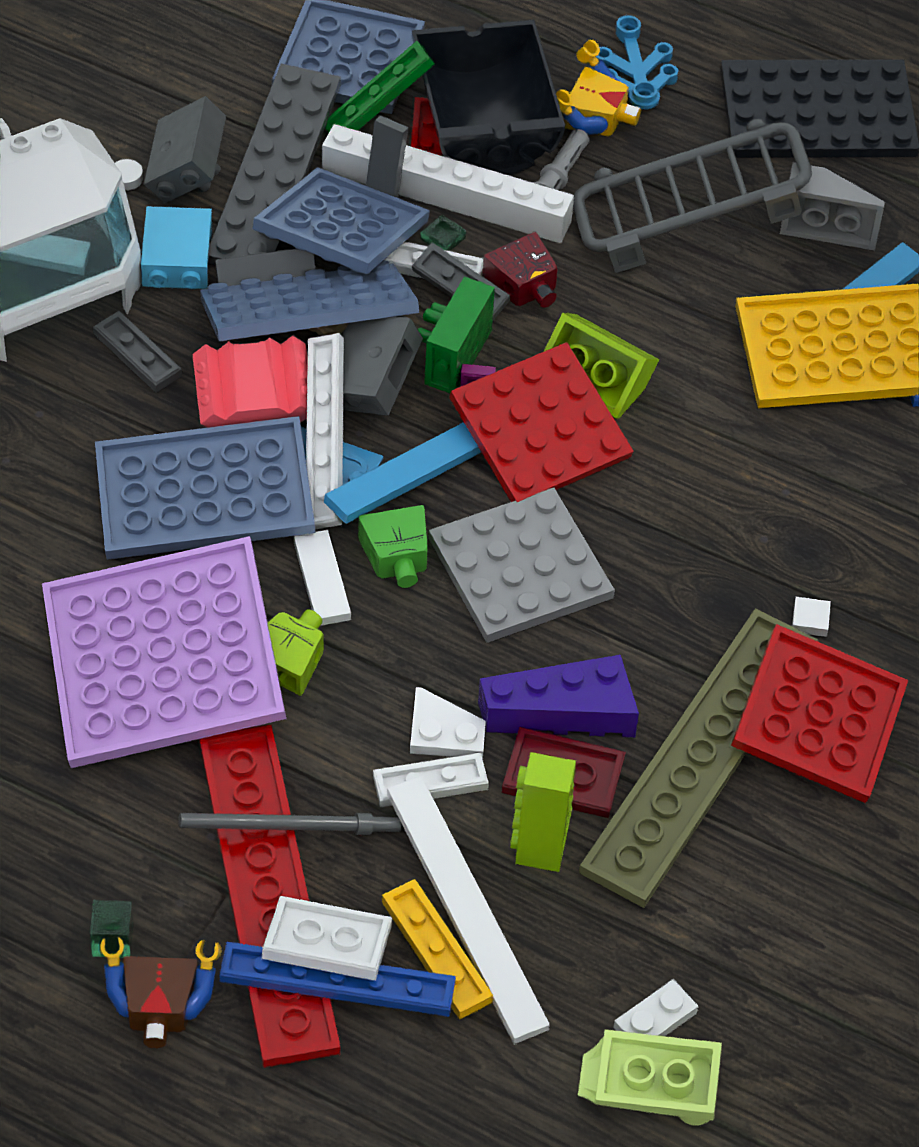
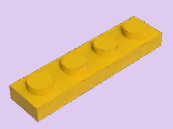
M415 879L382 895L384 907L426 970L431 973L456 976L451 1008L459 1020L493 1003V994Z

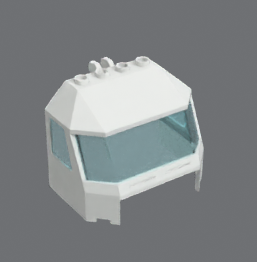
M0 118V360L7 362L4 335L122 290L123 309L128 314L135 291L139 290L142 283L141 252L122 180V173L92 130L61 118L13 136L7 124Z

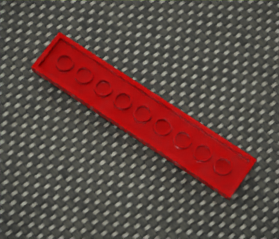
M272 724L240 729L199 739L214 814L291 815ZM216 829L238 942L240 944L263 947L280 896L309 901L294 830ZM247 986L263 1068L340 1054V1042L330 998Z

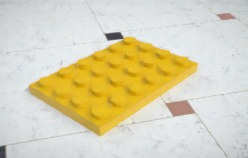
M919 284L736 298L735 307L758 408L915 396L919 394Z

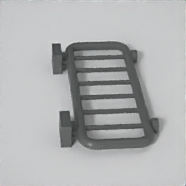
M754 119L747 124V132L617 174H613L608 168L597 170L594 174L595 181L582 185L574 194L573 210L584 245L595 252L608 251L614 271L618 273L646 264L640 241L748 206L765 202L771 224L801 215L802 210L797 191L810 181L812 168L799 132L788 123L778 122L765 125L763 120ZM778 135L787 137L799 170V174L795 178L781 183L777 180L764 142L765 139ZM758 142L772 185L747 193L733 149ZM727 152L741 195L716 203L702 159ZM697 162L710 205L685 213L672 169ZM666 171L679 215L654 223L641 179ZM635 181L648 225L623 233L611 189ZM605 191L617 235L605 239H596L585 206V199L593 194Z

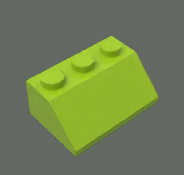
M562 313L544 350L547 351L567 342L609 412L617 419L624 414L645 390L659 362L658 358L579 315Z

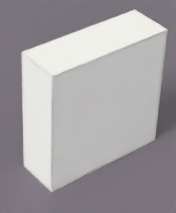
M795 597L792 627L809 635L827 637L831 601Z

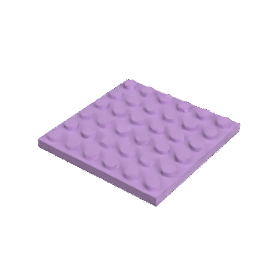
M250 536L42 583L67 758L71 768L287 719Z

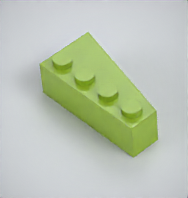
M530 752L528 766H520L516 785L517 794L510 848L517 849L515 864L555 872L560 871L572 813L575 760Z

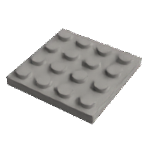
M555 488L542 491L520 502L513 501L429 530L428 539L486 643L614 598L615 589Z

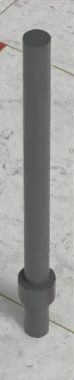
M179 813L178 818L179 828L354 831L355 835H371L372 832H400L401 830L399 817H373L372 813H355L354 816Z

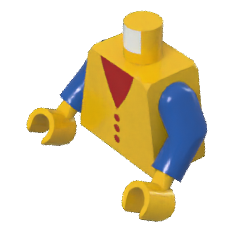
M588 40L578 50L577 59L581 63H589L591 66H585L570 94L566 90L561 89L556 93L561 113H563L566 129H580L586 132L587 135L610 136L613 135L619 121L636 126L641 108L627 104L628 86L621 83L610 72L602 59L598 60L596 58L600 53L599 45L594 40Z

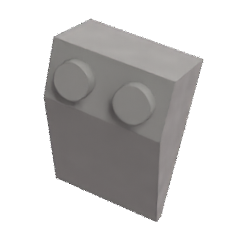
M795 162L792 164L790 179L795 178L799 174ZM811 165L812 176L810 181L797 191L802 214L782 220L780 234L875 251L885 202L830 170Z

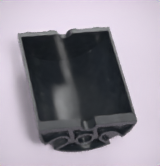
M534 20L482 24L474 32L465 30L464 26L412 30L413 43L418 41L435 63L422 75L444 157L501 174L512 175L536 165L534 160L545 152L550 154L557 147L564 134L565 123Z

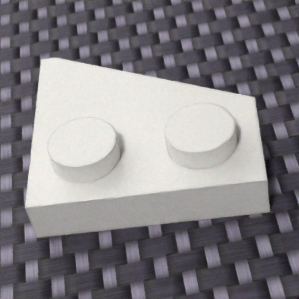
M416 687L410 753L448 757L481 753L483 759L486 721L423 688Z

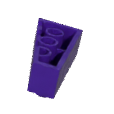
M621 655L480 678L478 705L482 719L486 721V732L518 733L519 727L531 730L552 731L553 735H567L568 731L589 732L590 736H604L605 733H622V737L635 738L639 712Z

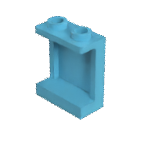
M146 206L141 257L142 286L206 289L208 287L210 240H212V209Z

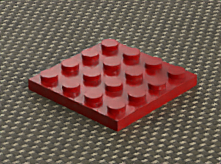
M567 342L456 388L449 395L450 400L511 502H520L551 488L558 490L630 458L634 452Z
M776 624L771 632L730 746L866 803L871 796L908 680Z

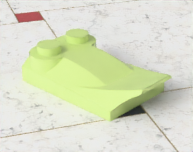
M605 1030L604 1036L599 1043L583 1054L578 1096L584 1097L597 1105L679 1116L686 1124L693 1126L705 1124L709 1120L714 1121L722 1043Z

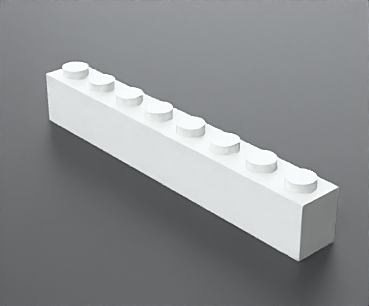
M334 124L322 145V169L366 185L373 135ZM407 145L405 148L399 195L527 234L536 232L541 238L562 243L572 222L574 195Z

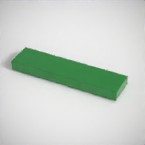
M418 41L414 42L331 114L325 126L327 132H330L334 124L358 131L428 71L435 63Z

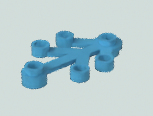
M622 16L617 20L616 35L625 44L629 62L613 54L607 47H599L600 53L596 58L598 60L602 59L607 67L611 66L633 78L634 84L619 77L615 70L609 69L621 83L628 86L629 101L633 106L641 109H650L659 103V91L665 85H672L677 82L678 68L672 64L663 65L660 68V73L652 81H647L646 78L659 63H667L672 59L673 48L668 43H658L655 45L654 51L642 62L637 42L640 36L641 22L634 16Z

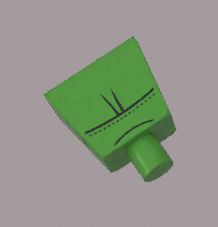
M424 505L359 516L358 538L376 575L380 578L396 576L398 586L402 588L415 585L418 581L416 573L427 569V536Z

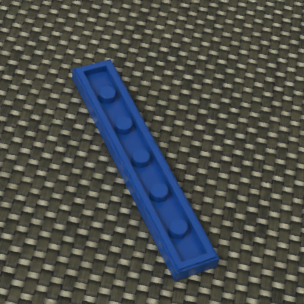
M233 942L226 943L219 975L220 982L450 1017L456 976L380 965L376 981L262 959L263 947Z

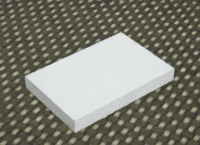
M280 896L262 949V959L376 981L391 930L392 917Z

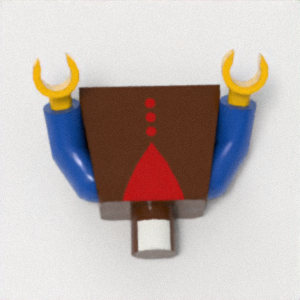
M118 937L120 949L115 954L106 952L104 938L100 948L103 955L108 959L104 969L109 999L119 1015L129 1018L130 1029L144 1031L143 1043L145 1046L150 1048L166 1046L167 1033L184 1031L188 1020L196 1018L210 1001L216 971L212 965L213 961L217 960L222 953L220 944L218 942L215 943V952L210 958L203 954L205 941L201 940L197 944L196 955L201 960V965L199 966L198 959L124 956V963L119 961V956L124 949L121 938Z

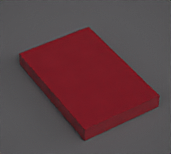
M519 727L502 785V793L516 796L520 766H528L530 752L575 760L572 810L609 818L626 752Z

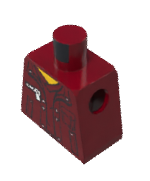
M536 232L484 255L482 277L509 294L510 301L514 305L522 306L536 300L542 308H546L555 302L557 294L553 290L556 288L557 266Z

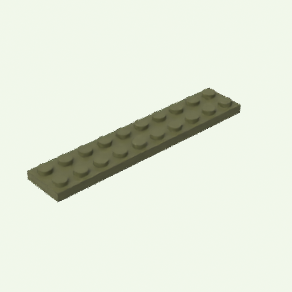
M755 608L581 863L579 874L645 908L746 755V752L730 745L773 628L778 624L815 641H818V639Z

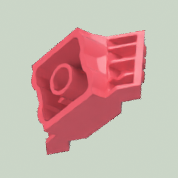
M291 336L282 344L271 338L259 343L232 344L228 341L218 350L205 344L192 354L201 425L209 428L299 416L301 423L307 419L306 343L296 337Z

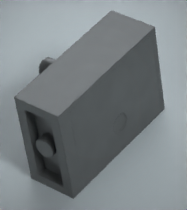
M206 96L158 120L144 185L164 203L196 188L202 192L208 191L211 187L210 181L221 170V166L217 163L226 115Z
M405 316L348 323L342 336L344 338L343 410L389 416L423 337L414 325V322Z

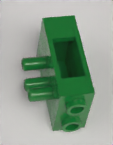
M464 277L447 306L435 302L431 305L430 309L427 308L424 311L423 320L435 325L433 331L421 327L418 328L419 333L423 337L422 342L426 343L425 385L447 393L460 387L462 364L473 365L492 331L495 287Z

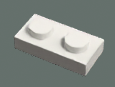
M673 979L614 1021L613 1028L616 1031L666 1036L696 1015L698 1005Z

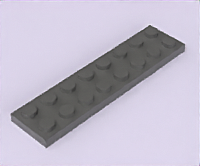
M280 64L211 240L209 264L215 265V259L279 251L282 243L281 240L271 239L265 234L253 230L254 217L307 176L340 89L341 76Z

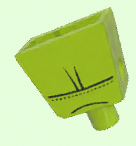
M310 609L305 610L299 619L282 612L278 613L268 622L280 686L299 696L304 693L324 651V634L318 630L323 620L318 613Z

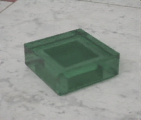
M440 215L421 231L420 240L428 245L433 242L441 249L451 251L466 238V230L444 215Z

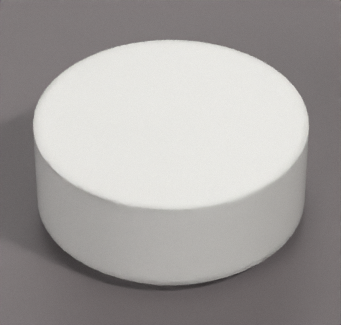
M124 159L115 163L122 173L125 190H132L141 185L143 169L138 162Z

